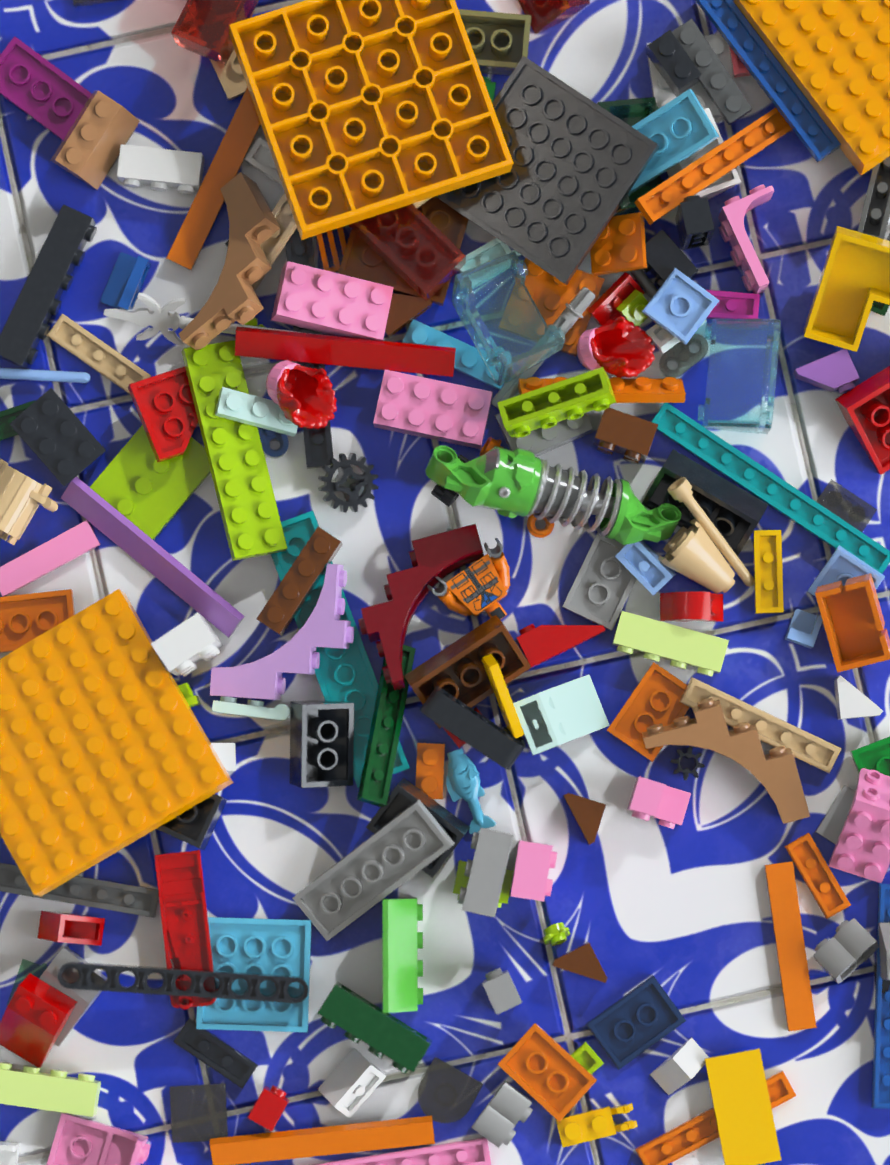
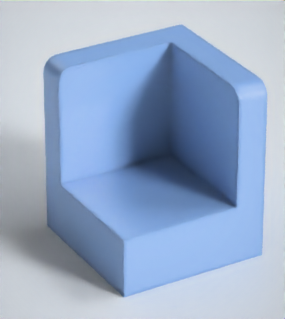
M796 609L784 640L810 649L813 648L823 621L821 615L818 614L816 616Z

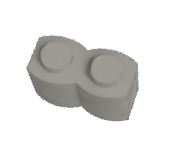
M855 918L850 921H843L836 928L835 936L830 940H822L816 946V953L813 955L815 960L838 984L852 974L860 964L866 961L879 948L877 941Z
M504 1081L475 1120L472 1128L498 1148L502 1143L507 1146L516 1134L513 1128L520 1120L524 1123L532 1113L533 1109L529 1107L532 1100Z

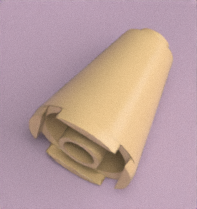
M692 519L689 521L692 526L688 529L684 526L680 528L663 548L666 552L665 557L659 555L658 559L663 565L715 593H720L721 591L726 593L735 583L733 579L735 572L696 519Z

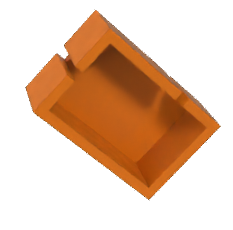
M871 573L849 578L844 586L842 581L818 586L815 596L837 673L890 660V639L887 628L884 629L885 621Z

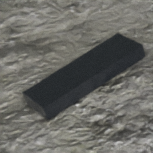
M190 1018L174 1040V1043L242 1089L258 1066L257 1063L207 1029H196V1022Z

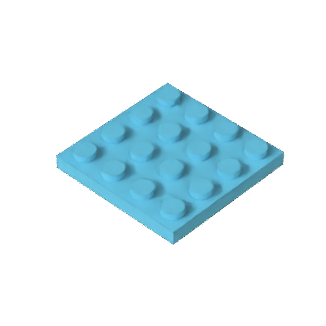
M208 917L214 971L301 977L308 986V995L300 1003L217 998L212 1005L197 1006L196 1029L308 1032L311 920ZM215 977V984L217 990L219 988L220 983L219 980ZM238 978L232 982L231 988L235 993H243L247 989V982L244 979ZM270 980L263 981L259 987L260 992L263 995H271L275 991V983ZM299 982L291 983L287 989L288 994L291 997L300 996L303 992L302 984Z

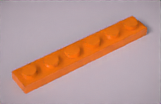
M529 377L527 379H519V395L567 378L540 379L538 377ZM639 377L637 379L609 378L616 403H685L686 393L682 379L666 377L664 379H649L647 377Z

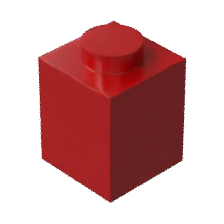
M272 1085L271 1089L266 1086L248 1118L273 1131L290 1099L285 1097L287 1092L275 1085Z

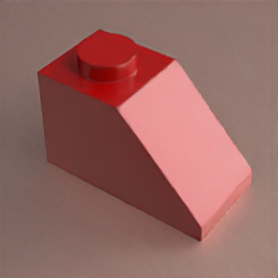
M41 911L37 938L54 942L101 946L105 918Z

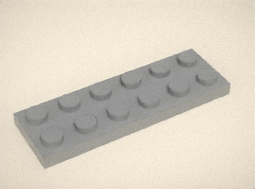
M418 800L298 892L292 899L308 919L311 920L325 940L328 941L452 847L454 842L423 803Z

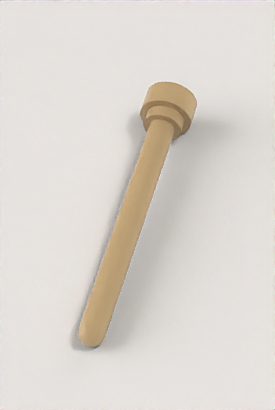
M685 477L676 480L668 488L670 495L674 500L683 502L743 583L746 586H752L754 584V577L694 499L691 484Z

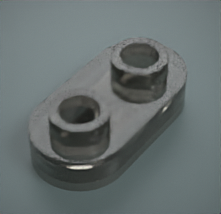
M695 333L686 345L681 342L674 345L660 358L659 370L661 374L665 377L674 378L683 375L706 356L708 352L707 340L702 335ZM691 344H696L699 347L697 353L689 351ZM669 361L677 363L675 370L668 368L667 363Z

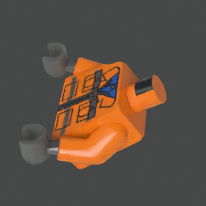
M495 538L497 546L493 549H489L487 543H484V548L488 554L447 582H444L440 577H435L439 581L438 588L433 589L428 584V590L438 596L449 610L463 616L473 615L477 617L485 611L490 618L497 615L500 620L508 614L499 601L507 596L506 591L510 587V567L504 556L503 546L498 538Z

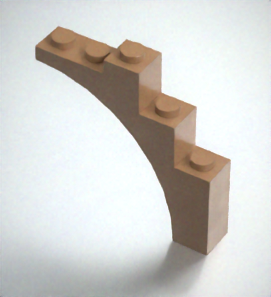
M242 172L221 188L229 217V245L219 280L203 308L179 333L182 342L195 350H200L207 346L211 340L226 330L233 322L237 321L245 325L264 309L252 284L260 280L263 275L272 269L260 245L278 231L280 226L256 182Z
M708 698L697 702L698 706L692 707L695 715L693 719H690L689 716L680 717L673 720L674 724L664 727L662 724H655L647 727L646 732H642L646 749L664 745H691L713 750L733 759L749 770L766 788L776 804L783 824L810 817L791 748L785 749L784 746L770 749L769 754L764 755L755 724L749 725V722L740 723L733 726V730L728 731L719 700L714 701L713 698Z

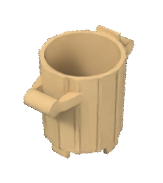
M0 459V538L6 541L10 535L7 542L15 545L16 541L20 540L40 504L51 512H55L58 509V504L48 497L53 489L45 483L41 485L8 466L9 463Z

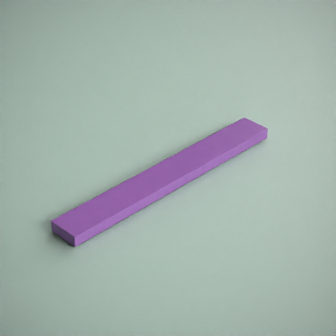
M77 476L71 480L61 497L62 500L228 638L234 633L245 617Z

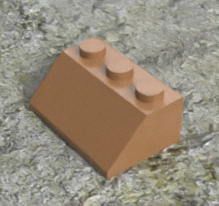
M99 90L93 91L50 161L98 190L118 158L121 144L126 145L140 121L122 105Z

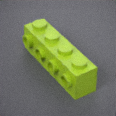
M601 367L497 402L506 431L511 438H521L528 436L531 431L539 428H552L559 421L565 419L575 420L592 410H605L610 407V404L616 403L609 377L604 368Z

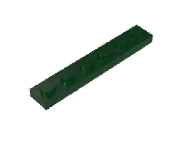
M403 645V677L412 671L416 648ZM384 656V660H383V665H382V667L387 666V662H386L385 656ZM383 668L381 670L357 797L359 801L379 807L387 805L409 683L404 677L405 688L394 690L392 682L386 683Z

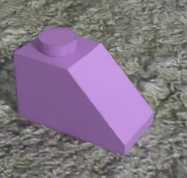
M845 348L799 367L793 372L796 379L829 392L839 390L840 394L854 388V383L859 379L848 350Z

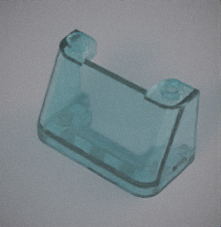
M515 252L457 274L452 291L454 307L498 386L512 381L562 350L565 342V336L561 328H556L553 324L547 325L525 286L526 275H528L527 266L523 260H519Z
M712 318L711 323H706L704 339L709 340L710 345L706 397L704 405L699 404L697 421H702L703 427L715 430L768 434L773 420L781 320Z

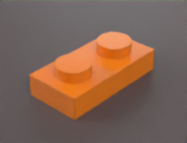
M417 743L416 787L432 799H443L445 744Z

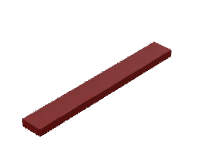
M247 327L236 328L235 356L449 377L454 375L456 348Z

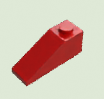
M533 623L519 630L521 635L516 637V640L525 658L533 668L604 633L605 628L603 625H540L535 627Z

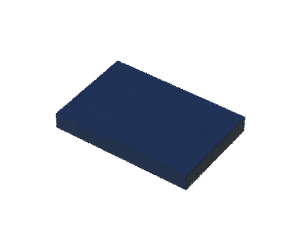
M652 975L587 1022L586 1025L619 1070L686 1020L654 975Z

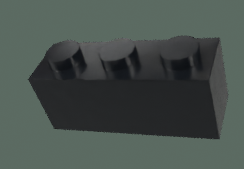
M700 195L684 198V202L679 204L675 217L682 250L709 245L714 232V224L708 198H700Z

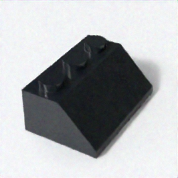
M321 700L290 701V784L300 788L353 786L354 703Z

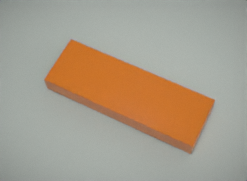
M806 833L784 846L826 919L851 905L810 833Z

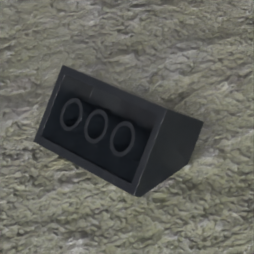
M673 449L643 499L642 505L652 510L664 503L672 504L680 510L682 515L678 526L681 528L684 526L686 529L690 528L692 524L689 521L695 519V517L683 502L674 500L668 492V488L672 483L685 477L692 486L691 490L693 491L692 496L738 556L759 523L768 504Z

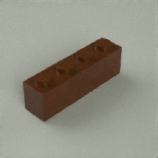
M317 527L257 617V620L282 636L326 571L327 564L332 562L342 547V542L325 530Z

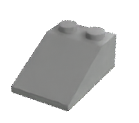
M68 946L60 950L39 978L77 1001L54 1043L58 1047L102 992L68 989L59 983L58 972L63 964L67 962L88 963ZM66 968L63 971V978L66 982L74 983L78 980L79 973L75 968ZM94 970L91 973L93 983L100 985L106 982L107 977L100 971Z

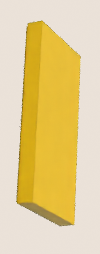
M760 1049L704 1058L724 1164L758 1165L780 1161L781 1155Z

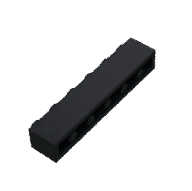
M64 204L62 205L0 335V358L24 369L27 368L28 364L32 365L38 355L36 347L40 339L45 340L50 330L48 322L52 315H57L61 307L62 301L59 299L63 291H68L74 277L71 274L75 266L79 267L84 259L85 252L83 249L87 241L91 242L96 234V222L92 217Z

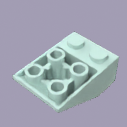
M590 675L513 703L532 756L610 726Z

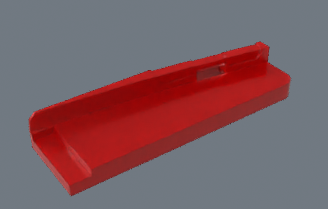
M200 850L154 855L167 968H173L170 960L172 959L174 968L214 971ZM180 975L175 981L176 987L180 990L188 989L192 983L187 975ZM211 976L205 979L203 983L205 990L209 992L216 991L215 977ZM170 995L172 1006L182 1010H187L190 1007L212 1005L217 999Z

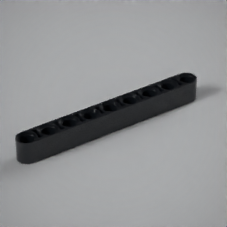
M67 962L62 965L58 972L59 983L68 989L300 1003L308 995L306 982L297 976L85 962ZM72 967L78 971L79 978L77 981L69 983L64 980L63 971L66 968ZM97 969H101L107 974L106 982L100 985L93 983L91 980V973ZM124 971L132 972L135 976L133 985L123 986L119 981L120 974ZM159 973L163 977V984L159 988H151L148 985L147 978L150 974ZM180 975H187L192 981L191 986L186 990H180L175 985L176 978ZM211 976L216 977L220 983L219 988L214 992H209L203 987L205 979ZM238 978L244 979L247 982L246 991L240 994L235 993L231 988L232 982ZM265 980L275 983V991L271 995H263L260 992V984ZM293 982H299L303 986V992L298 997H291L288 994V986Z

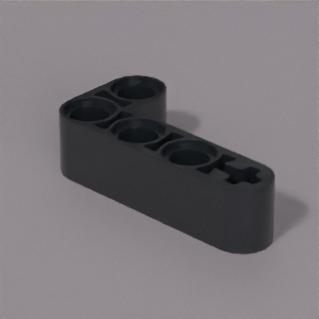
M436 686L420 708L421 712L428 718L508 770L525 748V742L522 737H513L507 727L500 728L440 687Z

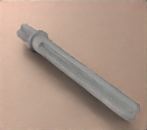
M583 287L570 304H565L566 309L492 399L491 403L497 409H499L497 402L515 397L519 393V379L532 377L579 317H584L582 315L583 312L595 299V294L592 291Z

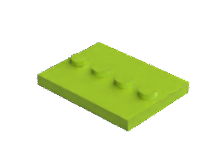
M142 425L90 488L154 540L208 477L211 471L205 448L192 437L182 455L157 462Z

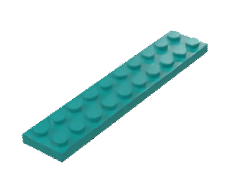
M313 510L281 522L287 550L271 554L280 581L283 580L317 527H319ZM326 571L294 617L299 630L305 625L316 607L324 585ZM342 589L341 598L345 599L344 615H340V620L351 621L350 627H354V641L349 643V649L317 647L316 652L320 653V665L318 669H315V675L325 701L354 703L353 776L359 788L379 685ZM398 741L393 774L410 768L400 741Z

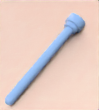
M0 368V379L88 383L90 381V375L86 372Z

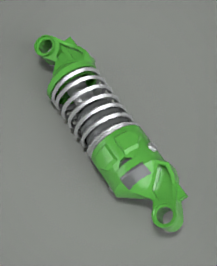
M441 445L434 449L425 470L426 475L433 482L459 493L473 507L480 505L495 509L498 514L509 518H515L516 516L529 517L534 514L537 520L546 517L550 524L559 519L563 527L571 523L574 529L578 530L584 526L588 533L597 529L601 537L605 536V538L615 539L623 545L637 543L642 540L657 543L667 540L672 536L682 516L680 510L669 503H664L657 508L647 510L634 495L629 482L624 479L617 478L612 481L610 476L607 477L602 484L600 493H598L600 477L596 473L592 476L586 490L588 475L585 469L578 476H575L572 466L567 470H563L560 463L551 467L547 460L543 461L542 458L535 457L533 452L517 448L511 451L495 446L484 455L463 463L452 448ZM578 511L583 512V519L577 525L576 515ZM590 515H596V522L589 528L588 519Z

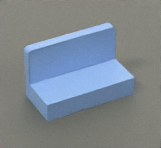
M644 540L627 544L615 555L653 596L676 575L672 569L659 561V556Z

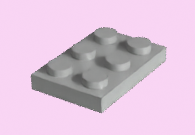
M597 533L562 608L598 625H603L604 628L612 631L636 581V577L615 557L626 545L613 539L605 538V536L601 537Z

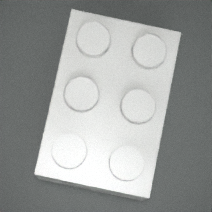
M196 613L151 643L168 671L176 676L183 675V677L197 669L195 664L202 659L209 661L220 654L219 648L223 646L207 620L199 613Z

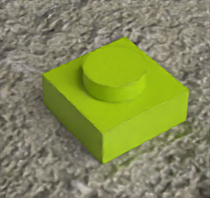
M635 289L616 309L626 320L633 322L634 326H640L648 318L642 311L649 302Z

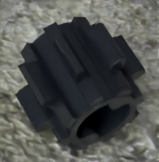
M691 746L688 747L686 753L677 749L678 759L670 760L671 763L677 766L673 774L683 773V781L687 780L690 773L695 778H698L697 768L705 767L704 764L698 761L702 753L692 754ZM683 756L687 759L693 758L695 762L693 770L681 768L680 760Z

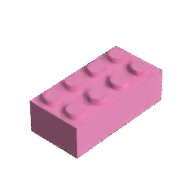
M287 261L281 270L271 320L339 337L383 341L394 287Z
M384 370L373 424L376 428L482 449L493 392Z

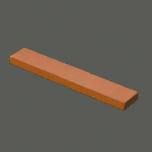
M793 861L764 865L788 1031L817 1028Z
M783 1070L766 1079L771 1109L796 1096ZM714 1107L637 1147L635 1150L643 1165H668L717 1139L719 1133Z

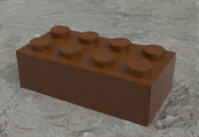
M495 615L404 677L422 704L425 703L437 686L472 708L494 693L483 665L482 657L492 654L499 664L506 684L532 667L505 625ZM435 722L439 729L442 728V726Z

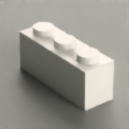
M121 144L117 178L120 182H123L125 187L139 188L140 184L150 185L151 189L166 191L167 187L177 188V191L180 193L193 194L194 190H199L202 184L204 157L202 153Z

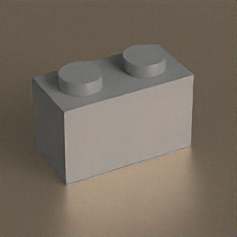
M497 968L485 974L486 980L482 981V984L496 1015L522 1003L508 970L502 972L501 968Z

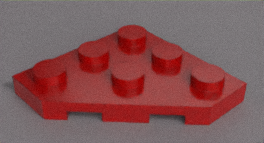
M185 366L131 383L128 386L157 462L182 455L198 423Z

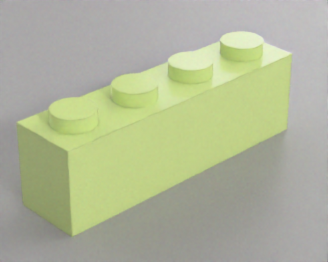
M621 611L612 644L618 646L617 651L633 655V651L644 653L643 658L655 662H659L660 658L671 661L670 666L686 670L687 665L698 668L696 673L713 677V673L719 674L721 672L729 640Z
M0 1062V1104L94 1117L97 1113L101 1081L94 1080L95 1076L79 1073L78 1078L67 1076V1071L51 1069L50 1074L41 1073L39 1067L24 1065L23 1070L13 1069L12 1063Z

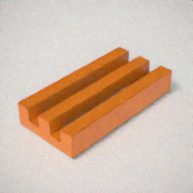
M340 227L337 230L344 255L347 245L343 227ZM331 230L327 232L335 267L329 268L322 234L316 236L324 270L336 273L339 272L340 264Z

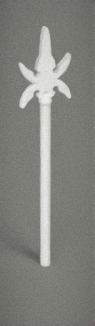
M138 293V298L148 308L104 310L103 314L105 316L134 322L138 326L146 327L147 329L137 335L136 340L150 339L161 331L163 336L169 341L183 346L184 342L174 331L178 328L184 329L194 319L185 316L180 317L175 311L179 306L185 304V298L172 300L161 308L158 302L143 293ZM232 323L226 330L222 331L221 333L236 335L237 327L268 329L278 331L288 330Z

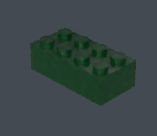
M339 982L334 985L318 1011V1014L322 1016L321 1022L333 1029L336 1026L346 1031L345 1037L357 1044L360 1040L370 1046L368 1048L369 1052L381 1059L384 1055L393 1060L392 1066L405 1074L408 1070L414 1073L432 1042L431 1039L391 1014L383 1013V1009Z

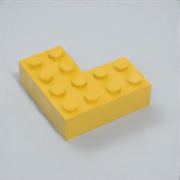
M836 226L804 327V337L857 352L873 301L890 305V241Z

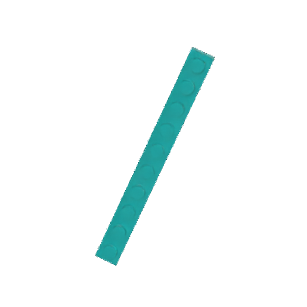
M664 403L653 419L652 423L658 424L657 431L834 549H837L840 545L881 574L890 563V551L669 403Z

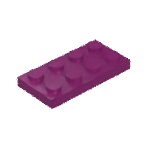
M15 36L0 54V94L63 141L92 93Z

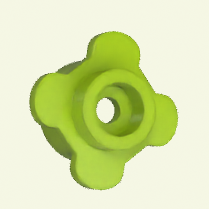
M559 922L543 930L545 935L543 939L545 945L552 944V946H557L567 941V937L571 933L568 927L565 928L563 922Z

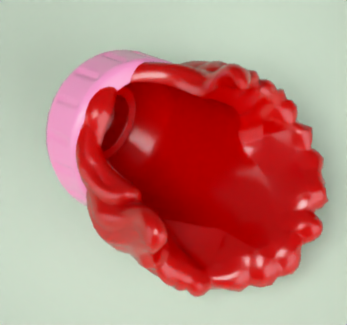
M619 316L601 327L583 332L578 340L577 355L580 363L591 371L603 367L605 372L619 378L637 377L639 373L649 368L654 361L653 352L655 345L651 344L652 338L644 330H641L639 325L634 326L633 322H629L624 317Z
M288 360L281 361L272 367L266 379V390L273 402L278 404L284 412L286 419L299 428L319 429L326 427L328 421L335 417L334 412L337 411V399L334 396L336 391L332 389L333 384L330 382L329 377L326 376L327 373L324 369L309 368Z

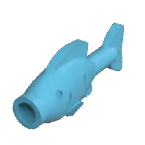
M462 748L447 753L449 759L446 777L447 790L453 802L460 798L468 802L473 816L469 833L473 834L479 831L480 828L495 826L496 822L483 814L478 801V797L484 796L485 792L480 786V773L477 771L476 766L464 754Z

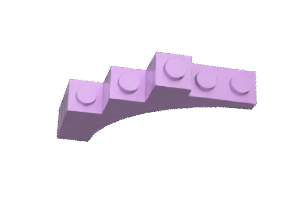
M327 564L324 585L316 607L305 625L290 641L272 654L255 662L235 667L212 668L210 695L280 700L281 694H284L286 689V680L282 678V672L315 674V669H318L320 665V653L316 652L317 647L349 649V643L354 641V627H350L351 621L340 620V615H344L345 599L341 598L342 587H346L347 572L343 570V565Z

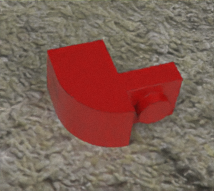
M711 592L660 593V621L723 622V594Z

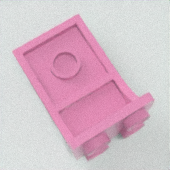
M764 184L749 191L750 195L742 199L739 196H735L725 201V206L722 207L718 217L721 223V227H719L720 234L725 242H730L733 249L730 252L732 260L736 267L741 266L744 272V276H742L743 283L747 291L752 290L754 294L765 292L770 282L746 233L744 216L751 209L771 199L774 188L773 186L765 188Z
M862 768L858 776L852 805L831 855L829 867L882 884L890 865V776L881 774L876 770Z
M61 1113L47 1165H140L147 1160L151 1145L146 1144L148 1136L69 1113Z

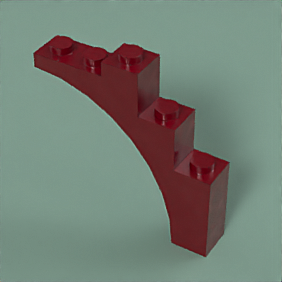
M476 524L413 540L414 550L409 551L413 568L387 574L389 584L383 586L388 601L361 609L363 618L358 619L362 635L368 634L370 643L376 641L379 657L385 656L387 666L382 667L386 683L392 682L394 690L405 688L402 670L403 645L409 623L417 607L429 592L427 585L429 584L433 588L439 583L435 577L443 579L460 567L477 561L484 556Z

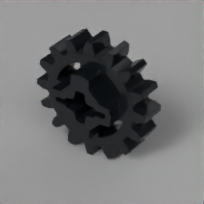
M350 453L348 459L345 454H339V461L330 458L331 466H322V469L326 472L325 476H318L319 480L324 481V485L318 488L319 491L327 493L323 500L326 502L332 500L330 507L336 509L340 505L341 512L345 513L349 506L352 512H358V505L366 508L367 503L365 500L367 498L374 500L375 498L371 494V490H376L379 487L373 484L372 481L378 478V475L370 473L374 468L373 464L365 466L366 458L362 456L356 461V454ZM350 464L357 466L363 474L353 472V467ZM338 469L336 478L332 480L333 474ZM347 477L358 480L351 483L349 487L339 486L347 481ZM365 485L363 492L359 496L358 492L360 491L361 487ZM340 491L343 493L346 501L339 499L334 492Z

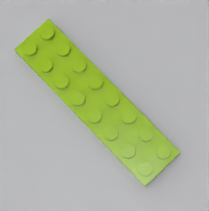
M235 340L208 344L200 350H195L192 347L184 348L181 352L232 561L283 552L287 550V545L258 427L215 416L219 393L222 387L249 394L240 356H235Z

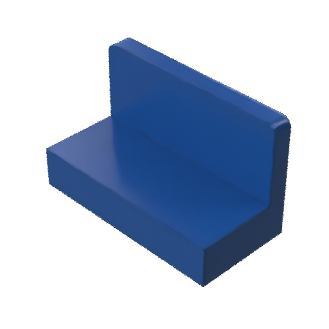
M121 252L104 290L101 302L116 309L133 310L138 293H140L150 269V261L141 256L136 258Z

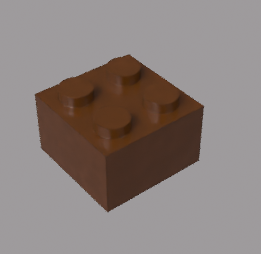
M607 408L604 410L593 445L598 446L597 450L602 453L613 455V452L624 455L623 459L625 461L639 464V461L645 462L658 424Z

